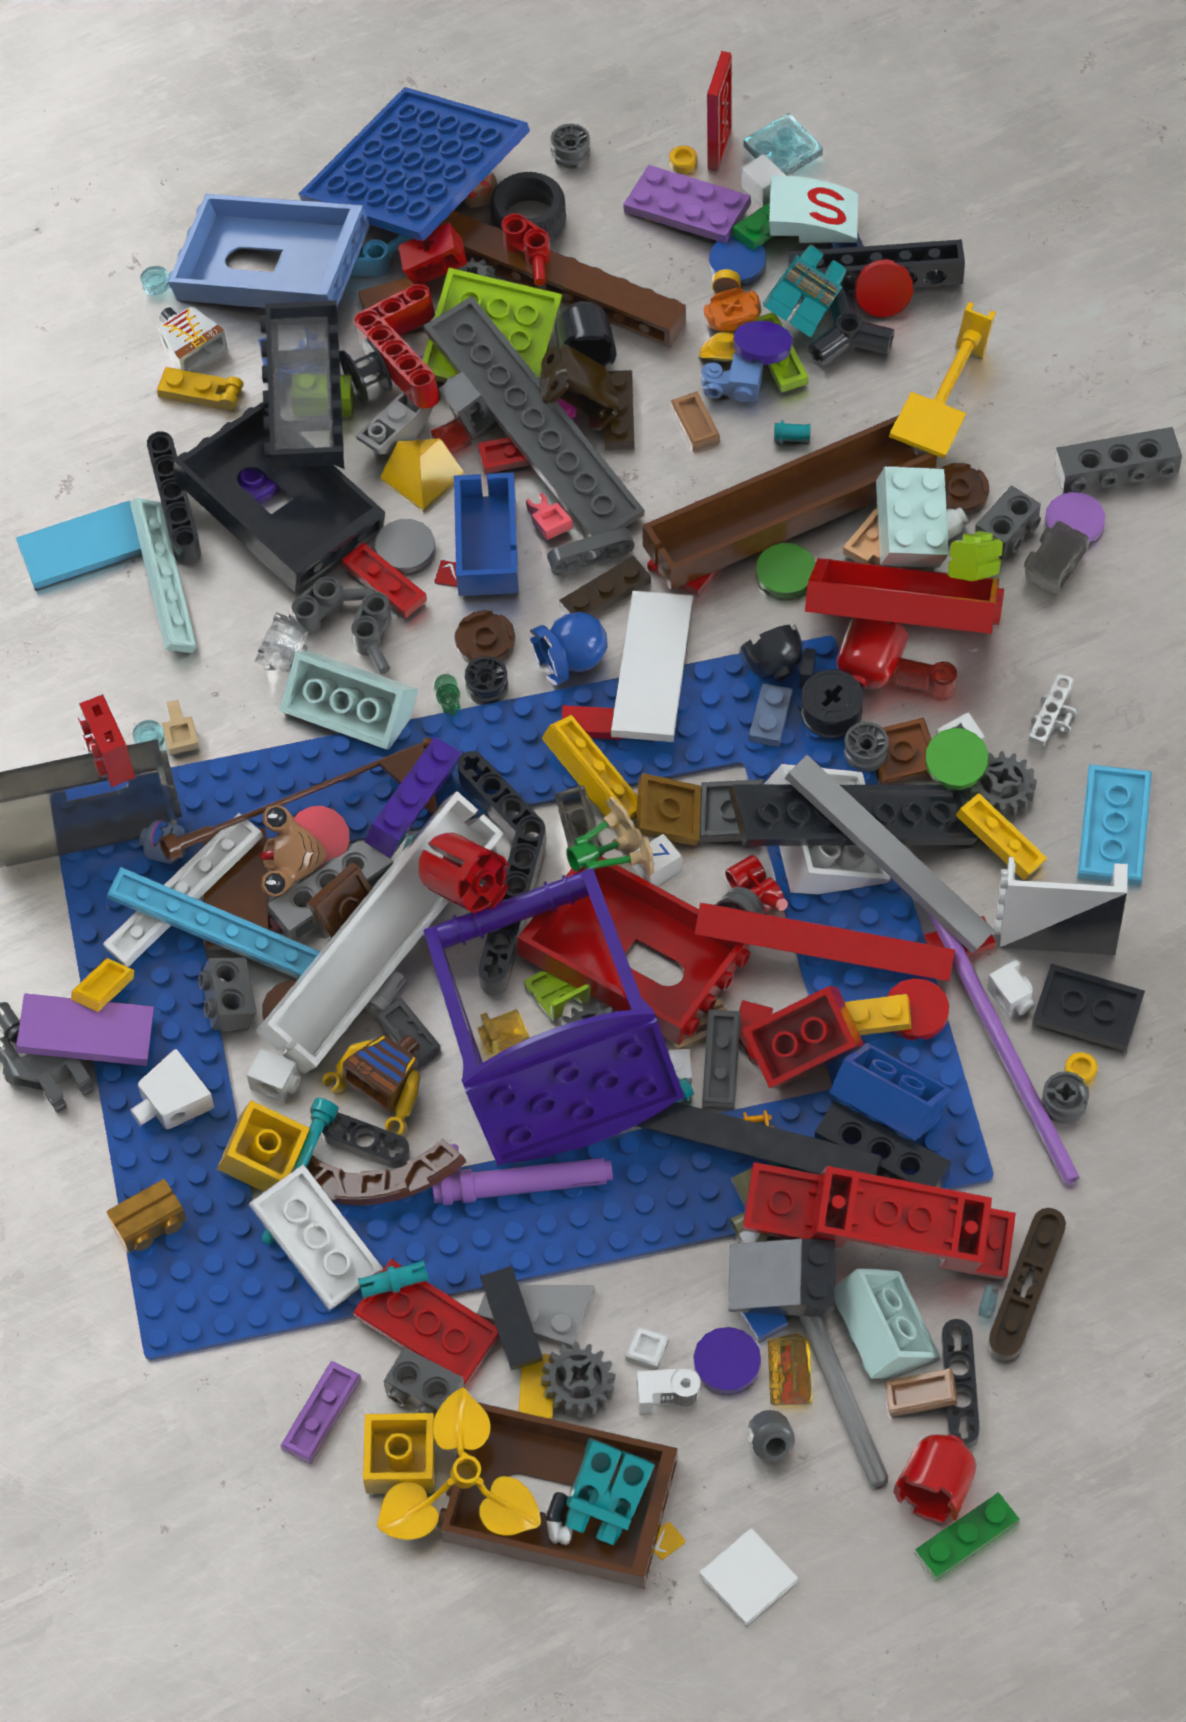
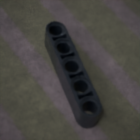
M158 431L152 433L147 439L150 462L174 556L179 563L191 565L196 563L201 557L198 533L187 492L173 480L174 461L177 458L173 438L167 432Z

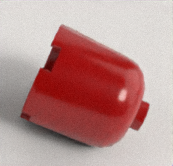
M853 618L849 622L837 655V669L852 675L860 683L862 690L879 689L885 686L892 678L906 648L909 635L905 628L896 622L889 624L885 621Z
M929 1435L920 1440L915 1446L895 1483L893 1493L899 1503H902L905 1499L914 1506L913 1514L920 1518L944 1524L946 1518H952L955 1521L975 1476L977 1467L975 1457L957 1436Z

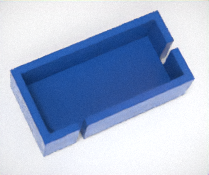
M514 473L487 474L489 496H483L481 474L454 476L458 596L519 593Z

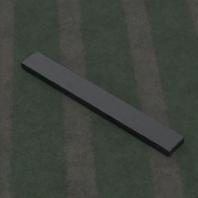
M674 1102L661 1112L635 1126L818 1175L822 1173L826 1166L878 1175L882 1162V1157L877 1154L679 1102Z

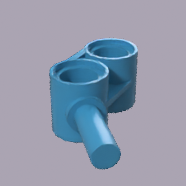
M399 235L388 244L378 239L366 242L360 249L350 277L380 278L385 276L390 270L389 260L399 250L398 246L413 238Z

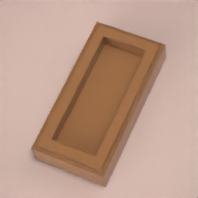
M698 391L670 400L671 408L692 451L720 442V435Z
M951 1368L885 1381L888 1413L891 1417L958 1404L954 1372Z

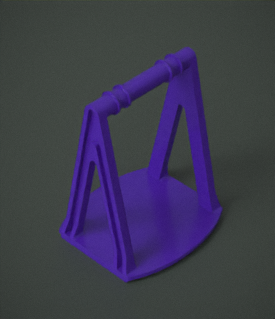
M593 868L568 877L562 875V879L549 884L545 881L543 882L544 886L500 901L494 909L487 907L482 911H477V914L470 912L459 917L453 915V919L423 930L463 1059V1076L461 1080L497 1166L506 1163L546 1158L600 1142L646 1121L675 1101L685 1098L654 1010L651 1009L640 995ZM590 896L631 1010L593 1016L550 1029L511 1046L483 1063L445 949L460 943L463 946L467 945L466 941L477 937L483 939L485 934L550 910L557 912L556 908L572 903L573 906L575 901Z

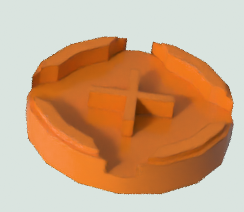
M732 288L719 292L710 299L711 303L708 306L706 304L704 306L706 323L710 328L717 331L737 330L739 326L747 322L756 321L762 312L760 297L752 290H750V293L744 292L743 288Z

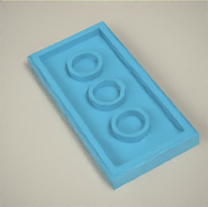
M130 500L16 537L34 589L36 590L141 555L142 551Z
M1089 764L1077 878L1111 882L1114 864H1128L1127 884L1141 885L1152 771Z

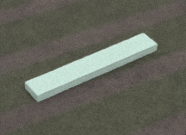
M134 498L130 505L165 650L192 654L197 646L162 504L157 501Z

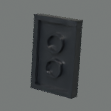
M1051 964L1032 1024L1127 1052L1145 990Z

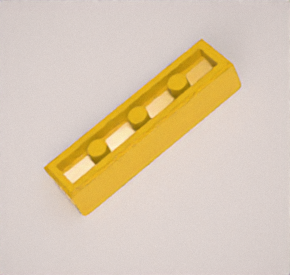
M570 715L550 724L542 736L543 741L602 814L607 816L611 813L606 801L613 796L626 809L629 818L632 821L637 818V794L575 718Z

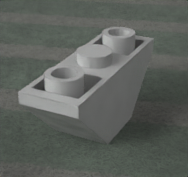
M402 392L356 435V439L378 454H392L398 441H410L419 437L433 407L427 409L418 408Z

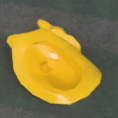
M735 331L716 333L702 346L699 351V357L715 361L732 362L733 355L736 353L733 348Z

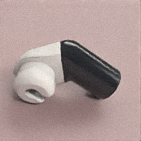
M555 1492L545 1515L549 1539L556 1545L557 1543L567 1545L572 1537V1529L562 1526V1519L568 1496L562 1492Z

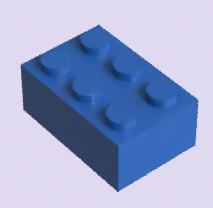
M866 1043L843 1060L829 1093L838 1097V1101L848 1107H856L865 1112L870 1120L877 1123H885L894 1128L899 1136L916 1141L938 1123L953 1089Z

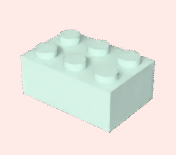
M884 467L876 479L880 565L939 568L949 555L944 469Z

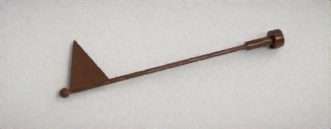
M425 737L419 744L216 826L210 827L207 825L180 837H176L173 833L160 837L161 850L168 861H172L182 856V849L213 837L215 832L260 815L269 806L285 805L378 766L400 785L433 739ZM435 794L424 807L431 815L438 809Z

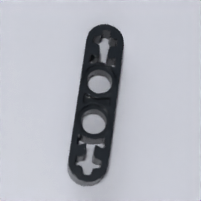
M952 1319L946 1322L942 1328L943 1369H948L950 1364L956 1360L963 1361L968 1365V1372L964 1375L954 1374L956 1393L963 1392L968 1394L971 1403L963 1408L956 1405L946 1406L948 1435L957 1436L970 1449L977 1443L980 1430L973 1334L971 1326L966 1321ZM953 1330H959V1334L962 1336L960 1350L954 1351ZM960 1417H966V1429L970 1432L966 1439L961 1438V1434L958 1433Z

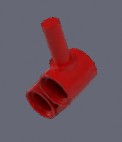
M515 213L507 215L501 224L504 247L511 252H523L526 262L533 266L535 285H544L546 283L544 265L549 262L551 257L549 234L523 215Z
M750 855L725 870V876L731 888L744 887L753 891L760 898L764 907V913L772 908L779 911L787 908L788 902L784 899L779 885L773 878H767L764 867L755 855Z

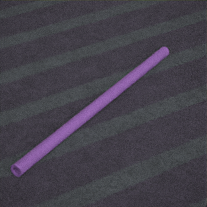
M928 913L944 947L955 949L953 965L1064 1184L1069 1185L1076 1182L1080 1176L961 943Z

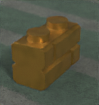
M165 1179L106 1211L108 1220L127 1253L133 1250L142 1251L148 1248L153 1243L154 1238L163 1233L167 1235L175 1233L182 1227V1223L186 1221L184 1210Z

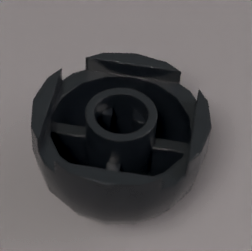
M790 624L759 634L760 639L755 644L750 639L740 647L739 652L750 671L763 678L774 677L776 681L791 676L793 674L791 669L799 663L803 655L801 636L796 625H793L791 628Z

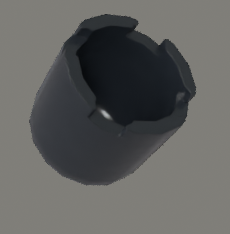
M586 301L575 302L566 306L559 313L555 322L557 348L562 345H568L604 367L609 363L612 365L615 362L617 352L609 317L604 309L597 304Z

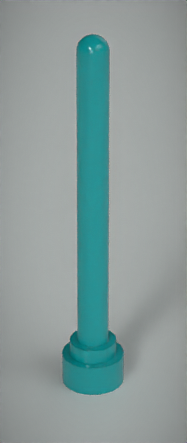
M324 1098L314 1099L310 1108L312 1123L292 1172L301 1165L307 1167L324 1126H328L329 1122H333L337 1115L339 1107L335 1103ZM265 1228L262 1241L270 1245L275 1239Z

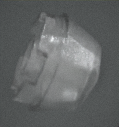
M276 612L273 618L274 621L267 630L258 650L263 656L258 654L254 662L264 666V670L290 672L295 652H306L308 646L304 644L308 631L290 614L285 616Z

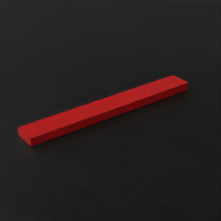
M701 902L694 932L695 935L944 981L950 980L955 949Z

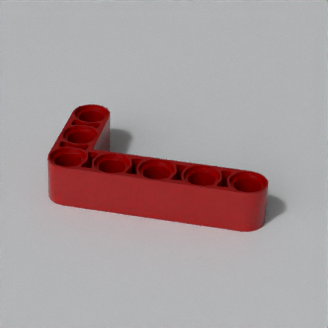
M415 284L355 315L353 322L360 346L363 348L364 339H369L381 354L391 380L415 406L427 409L434 407L440 401L435 375L400 337L429 322L435 316L429 288L423 284Z

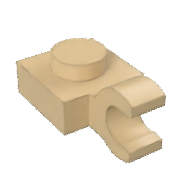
M179 700L166 702L171 721L162 723L169 755L199 749L192 716L182 717Z

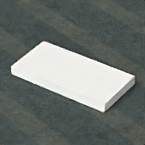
M301 1165L249 1203L250 1208L329 1311L360 1289L358 1278L382 1272V1266L304 1165Z

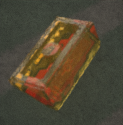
M798 1333L768 1340L770 1404L798 1405L812 1403L809 1340Z

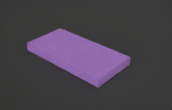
M24 993L16 1053L147 1066L154 1007L108 1002L97 1012L71 1000V998Z

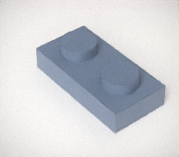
M762 683L749 733V742L775 747L780 746L793 696V689Z

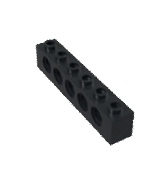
M962 239L821 249L820 251L824 255L816 266L825 272L832 260L838 262L846 268L844 277L840 282L841 289L847 292H855V282L862 269L874 261L886 259L903 265L912 277L913 288L963 284L965 257ZM804 251L788 252L787 268L795 256H801Z

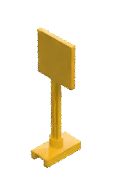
M968 302L955 346L959 350L935 398L929 399L911 391L889 434L890 438L945 459L966 417L965 412L947 406L946 402L970 354L983 358L996 312L991 310L988 316L973 311L974 303Z

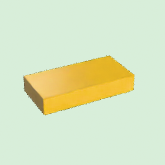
M106 958L72 990L71 1000L99 1012L134 979V970Z
M542 1354L543 1361L521 1368L519 1412L553 1419L554 1408L552 1405L554 1397L545 1398L544 1392L548 1387L541 1386L540 1383L542 1376L545 1375L542 1372L544 1363H550L548 1360L550 1354Z

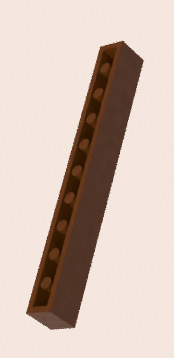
M452 211L438 226L440 227L450 222L463 240L467 262H470L472 257L476 262L484 259L487 266L493 267L496 277L508 282L562 294L561 303L566 306L580 301L597 304L607 313L610 324L669 348L686 324V305L677 299L665 297L655 293L650 288H643L629 282L625 278H618L598 267H591L573 257H567L554 252L552 249H550V260L544 265L546 283L541 286L535 285L533 266L526 262L524 253L521 251H508L503 245L502 229L480 222L472 216H465Z

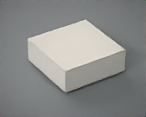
M637 1326L626 1352L625 1360L658 1370L669 1342V1336Z

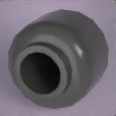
M762 1411L749 1421L747 1438L754 1453L762 1460L770 1462L779 1461L787 1457L793 1450L795 1434L786 1416L779 1411Z

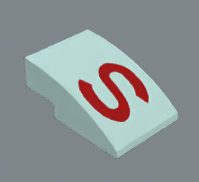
M771 175L770 236H799V243L857 242L858 193L848 188L817 179Z

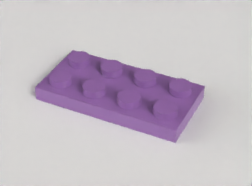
M648 165L625 200L623 208L625 213L727 244L732 236L733 227L741 221L751 205V195Z

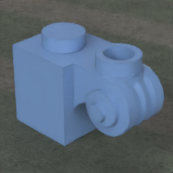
M734 353L731 369L728 371H722V367L717 363L706 364L701 370V387L705 395L710 398H719L721 395L729 396V399L741 402H758L763 376L761 360L753 359V362H749L737 355V353Z

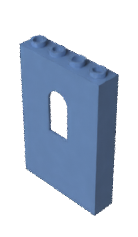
M205 194L201 205L197 208L192 227L188 229L184 246L178 253L175 267L169 274L168 284L178 301L265 308V304L336 300L338 307L370 224L363 205ZM238 249L282 252L274 272L232 269L226 265L227 257Z

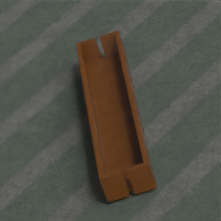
M895 416L643 524L642 546L654 565L658 564L659 573L670 590L877 501L876 479L884 467L936 469L937 456L890 438L889 434L898 416Z

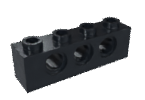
M836 1101L832 1103L814 1133V1138L873 1154H886L888 1158L882 1160L877 1176L942 1188L950 1175V1160L909 1139L899 1136L896 1132ZM847 1138H855L859 1142L856 1144H848L844 1140ZM906 1168H912L916 1170L917 1173L914 1175H907L902 1170Z

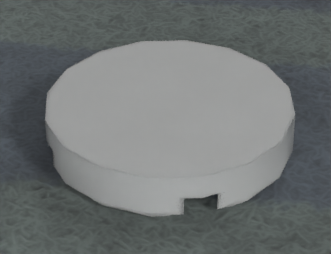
M399 519L388 523L380 530L375 541V551L398 571H402V574H411L422 570L431 562L435 552V538L431 529L424 523L414 519Z

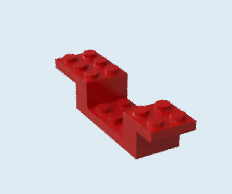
M754 1162L751 1167L742 1230L786 1239L835 1241V1248L841 1249L847 1241H853L940 1258L939 1268L1005 1280L1008 1277L1016 1213L991 1208V1197L831 1166H826L822 1173L818 1175Z

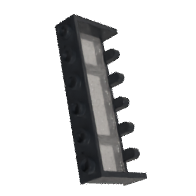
M337 301L265 304L266 315L260 316L261 334L266 333L267 340L261 341L262 358H267V365H262L263 383H268V390L263 391L264 409L269 408V416H264V433L270 434V441H264L265 459H271L272 471H275V468L338 466L345 469Z

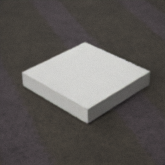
M752 1528L699 1572L702 1580L746 1627L798 1582V1577Z

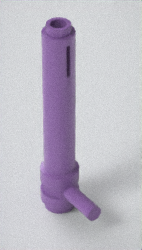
M450 1144L457 1151H459V1147L457 1144ZM604 1158L479 1172H473L471 1169L461 1170L460 1167L453 1174L433 1185L434 1203L443 1202V1206L453 1205V1201L463 1200V1203H472L478 1198L605 1185L607 1181L613 1180L611 1160L604 1161Z

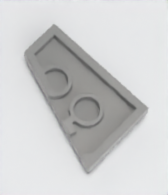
M519 1285L536 1338L559 1346L564 1344L568 1349L572 1350L595 1292V1285ZM484 1294L477 1314L495 1325L486 1295Z

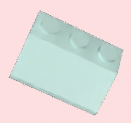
M857 1268L834 1287L836 1308L842 1315L849 1330V1336L855 1343L863 1360V1366L871 1378H895L936 1362L941 1358L900 1271Z

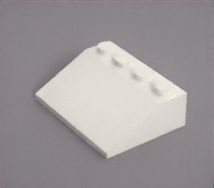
M781 764L764 784H790L785 779V776L796 765ZM822 768L839 785H865L862 772ZM857 845L779 846L790 892L818 895L884 884L890 881V876Z

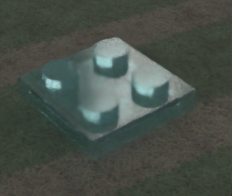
M790 113L785 114L744 139V148L755 159L764 154L785 176H789L823 155V147Z

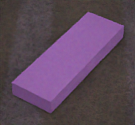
M331 1360L280 1445L281 1450L311 1465L359 1385L361 1375Z

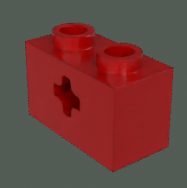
M450 222L436 228L424 241L412 239L398 246L403 272L414 285L425 284L447 274L449 268L458 269L467 265L463 240Z

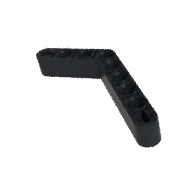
M475 751L463 753L457 762L460 784L513 841L507 862L509 867L506 866L504 883L508 885V889L501 901L519 895L510 892L514 888L523 889L522 893L533 890L546 847V827L544 821L483 755ZM492 789L499 791L498 793L493 795L485 793L486 791ZM509 811L518 812V814L515 816L506 815V813ZM535 832L539 834L537 837L528 838L525 836L527 833ZM528 860L531 862L529 865L521 866L517 864L519 861ZM526 920L488 933L479 964L480 986L486 994L497 996L506 991L517 955V937L523 931ZM499 944H505L508 946V948L503 951H498L494 949V947H496ZM494 965L498 966L499 974H495L494 978H492L494 973Z

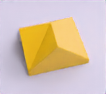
M440 438L398 441L380 476V480L418 509L425 512L454 485V476L464 475V471Z

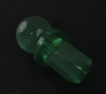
M441 674L435 679L433 684L436 699L441 704L445 714L450 713L451 716L457 714L456 711L461 708L458 683L454 676Z

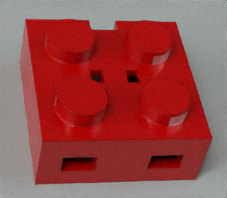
M102 694L79 703L82 716L78 717L77 720L83 733L82 737L89 753L92 752L94 757L93 761L100 778L106 776L111 787L134 779L135 775L127 745L104 695Z

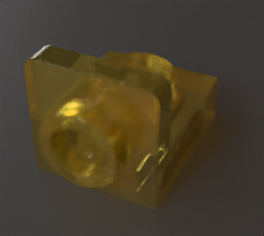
M518 1009L489 1019L487 1012L480 1014L481 1026L477 1027L483 1045L489 1044L493 1055L529 1038Z

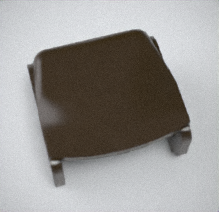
M562 345L559 348L553 347L546 352L541 363L540 390L543 403H554L560 398L588 414L591 430H602L616 417L617 410L620 409L618 395L607 369L568 345Z

